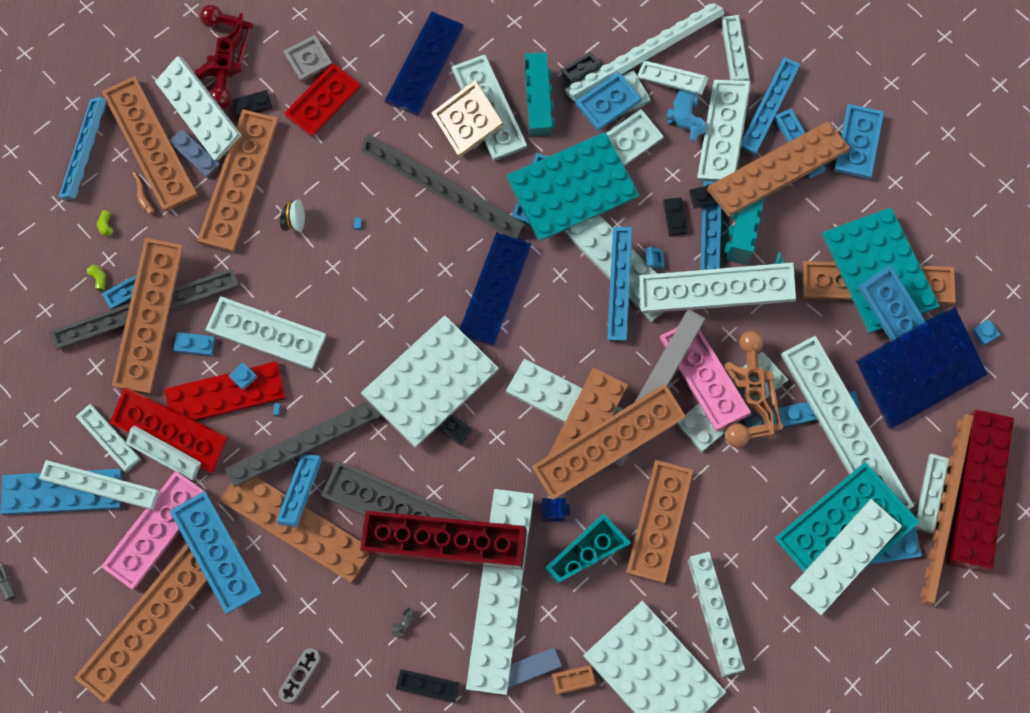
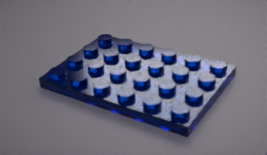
M955 306L944 310L855 360L888 429H893L988 375Z

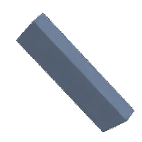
M553 647L511 664L508 688L562 667L555 648Z

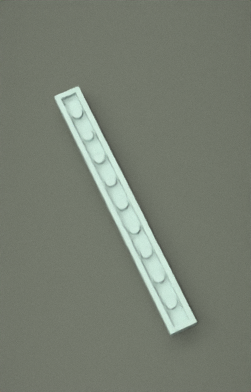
M714 3L706 5L699 12H695L685 20L677 22L673 27L663 30L659 35L648 39L642 45L632 48L630 52L617 57L609 64L603 65L599 70L586 75L582 80L572 83L570 87L565 89L566 95L572 100L577 101L618 72L620 74L625 73L724 15L723 8Z

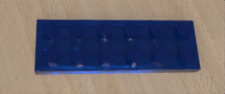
M431 11L386 96L385 103L419 116L464 29V24Z
M496 232L459 329L466 337L493 347L495 346L532 243Z

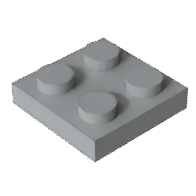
M316 35L283 51L300 82L315 76L332 65L330 58Z

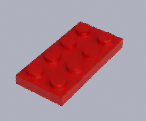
M333 63L284 112V115L312 138L361 88L360 84Z

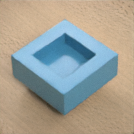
M651 246L646 248L647 266L658 270L665 268L663 250Z
M989 319L972 330L982 346L1000 336V333Z
M241 363L229 374V377L242 390L257 378L244 363Z

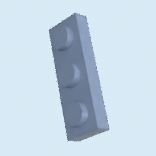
M182 129L169 140L171 146L207 179L221 167L210 154Z

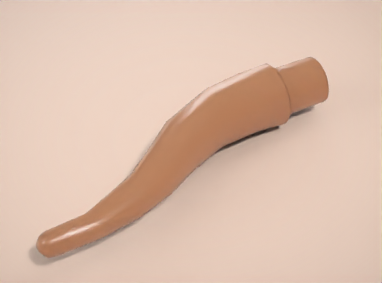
M133 172L132 175L137 182L138 202L142 209L151 216L155 213V210L145 197L142 181Z

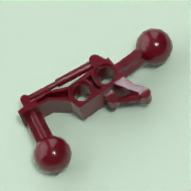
M206 5L200 11V20L205 26L216 27L222 24L235 28L226 37L217 38L215 56H207V62L200 69L195 70V75L198 79H203L207 76H217L216 85L209 93L221 109H225L231 101V94L226 89L227 78H232V75L242 72L241 65L253 25L251 22L244 21L243 13H240L239 17L223 14L215 5ZM247 29L237 63L233 62L235 49L242 41L243 30Z

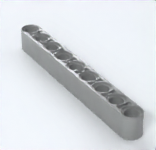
M689 309L687 310L636 401L664 384L666 386L669 385L706 318ZM629 453L613 463L621 467Z

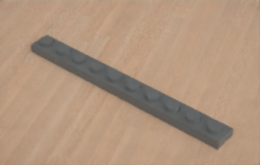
M367 134L364 137L361 151L515 241L520 238L525 225L523 222L374 136Z
M233 268L175 287L170 311L239 287ZM130 303L51 330L50 334L55 349L59 350L125 327Z
M366 401L225 470L235 488L383 416Z

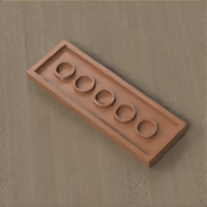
M593 367L549 455L612 417L628 384Z
M655 460L626 574L665 584L693 470Z

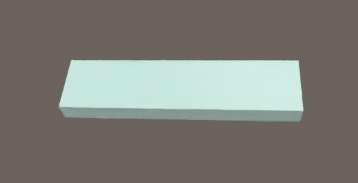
M739 15L721 17V25L730 80L749 81Z
M648 61L643 62L637 76L640 80L702 95L709 79L705 75Z
M91 404L76 416L126 473L141 460Z
M136 426L130 429L126 441L127 445L192 481L196 478L201 462Z
M930 454L928 457L916 518L920 523L915 526L916 530L931 534L935 531L949 458Z

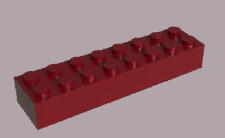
M975 409L970 414L973 416L957 493L947 565L988 573L994 567L1014 418Z
M365 511L360 551L368 555L523 570L527 529L522 525Z

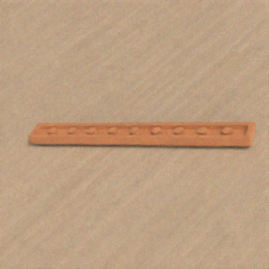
M965 414L961 419H958L956 424L958 434L957 437H954L952 443L954 453L949 458L948 466L950 467V472L946 474L944 485H947L946 491L942 493L940 502L943 504L942 510H939L936 521L939 522L938 529H935L932 540L935 543L934 548H931L929 552L930 567H927L925 571L926 586H923L920 595L923 598L922 604L926 606L933 605L936 599L973 416Z

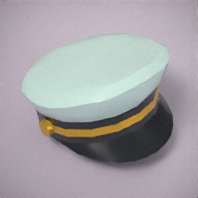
M299 199L288 201L280 215V227L283 231L295 229L298 232H302L305 224L303 203Z

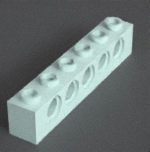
M710 552L691 556L688 559V564L721 676L723 678L741 673L745 670Z

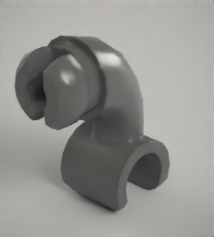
M410 607L405 608L401 624L394 623L391 625V629L394 631L392 635L396 638H402L405 630L413 622L415 617L413 609Z

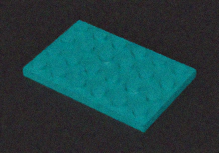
M606 132L506 175V179L539 242L639 197V193Z
M891 207L822 233L826 246L868 334L883 328L858 289V286L887 266H892L921 315L939 308L931 287Z
M864 462L774 539L798 567L805 572L872 499L902 527L865 566L866 568L920 522L874 470Z

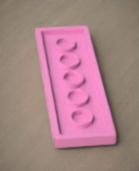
M677 328L660 336V340L665 348ZM699 330L678 370L714 430L718 432L750 416L751 412L701 330Z
M175 471L159 491L154 509H145L101 567L134 591L180 531L169 511L204 492V490Z

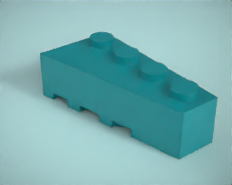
M547 52L525 54V83L530 136L551 135L552 128H555V118L551 117L554 105L553 100L550 101L552 84H549L551 69L548 68Z
M764 198L732 216L735 223L729 229L728 236L731 237V241L726 243L724 251L727 254V261L744 265L749 264L754 251V243L757 237L756 232L760 222L759 215L762 212Z
M602 514L543 570L558 584L629 545L631 542L605 514Z

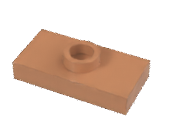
M591 665L552 674L556 695L596 686Z

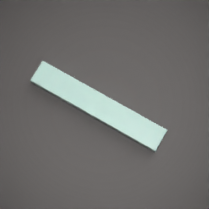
M48 460L45 461L39 477L42 481L150 510L154 509L159 491L156 489Z

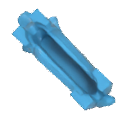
M680 90L674 100V109H668L667 125H671L674 122L681 129H689L691 131L690 139L692 142H695L698 135H703L706 131L704 120L692 114L693 106H697L699 96L695 93Z

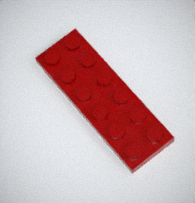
M275 361L249 368L257 378L244 390L229 377L231 373L165 388L167 407L195 421L284 400L286 396L278 362Z
M127 387L123 388L110 420V424L128 433L133 426L142 429L201 462L200 468L210 473L215 471L228 436Z

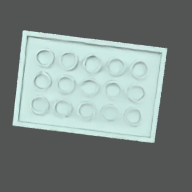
M443 316L361 392V395L416 448L490 379L499 368L446 316Z
M643 601L583 655L634 713H705L726 693Z

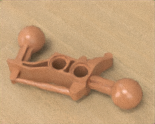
M754 330L746 331L739 340L740 347L747 356V368L737 367L731 362H727L724 369L735 380L736 388L744 389V399L747 407L756 411L763 419L764 425L749 428L742 424L730 425L726 429L725 439L734 448L745 446L749 439L767 436L768 439H771L774 432L783 429L773 384L774 375L769 371L763 370V368H759L758 352L763 348L764 340L762 335ZM755 376L758 382H752L749 377ZM764 382L768 384L772 406L774 407L777 421L775 425L773 423V412L765 400ZM750 395H757L759 401H753Z

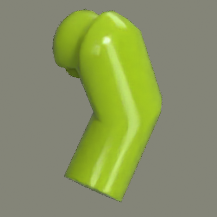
M103 210L97 221V228L101 235L110 237L113 229L108 227L107 222L111 213Z
M91 265L87 268V274L96 279L95 290L104 291L106 274L99 266Z

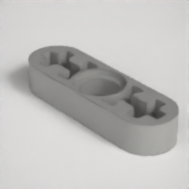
M312 648L306 649L279 690V697L285 703H293L297 700L319 665L321 657L317 650ZM313 653H315L314 657L316 661H311L308 664V667L311 668L310 671H308L305 667L300 666L301 663L306 665V663L308 662L306 656L308 654L312 655ZM298 670H303L306 674L305 679L301 682L296 681L294 678V674ZM291 680L294 684L299 685L300 687L299 689L294 687L292 690L294 696L292 698L288 697L287 699H285L286 694L284 693V691H289L291 689L292 685L289 684Z

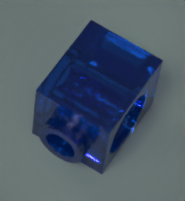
M542 498V522L566 521L567 515H570V503L566 504V498H555L553 500L551 498Z

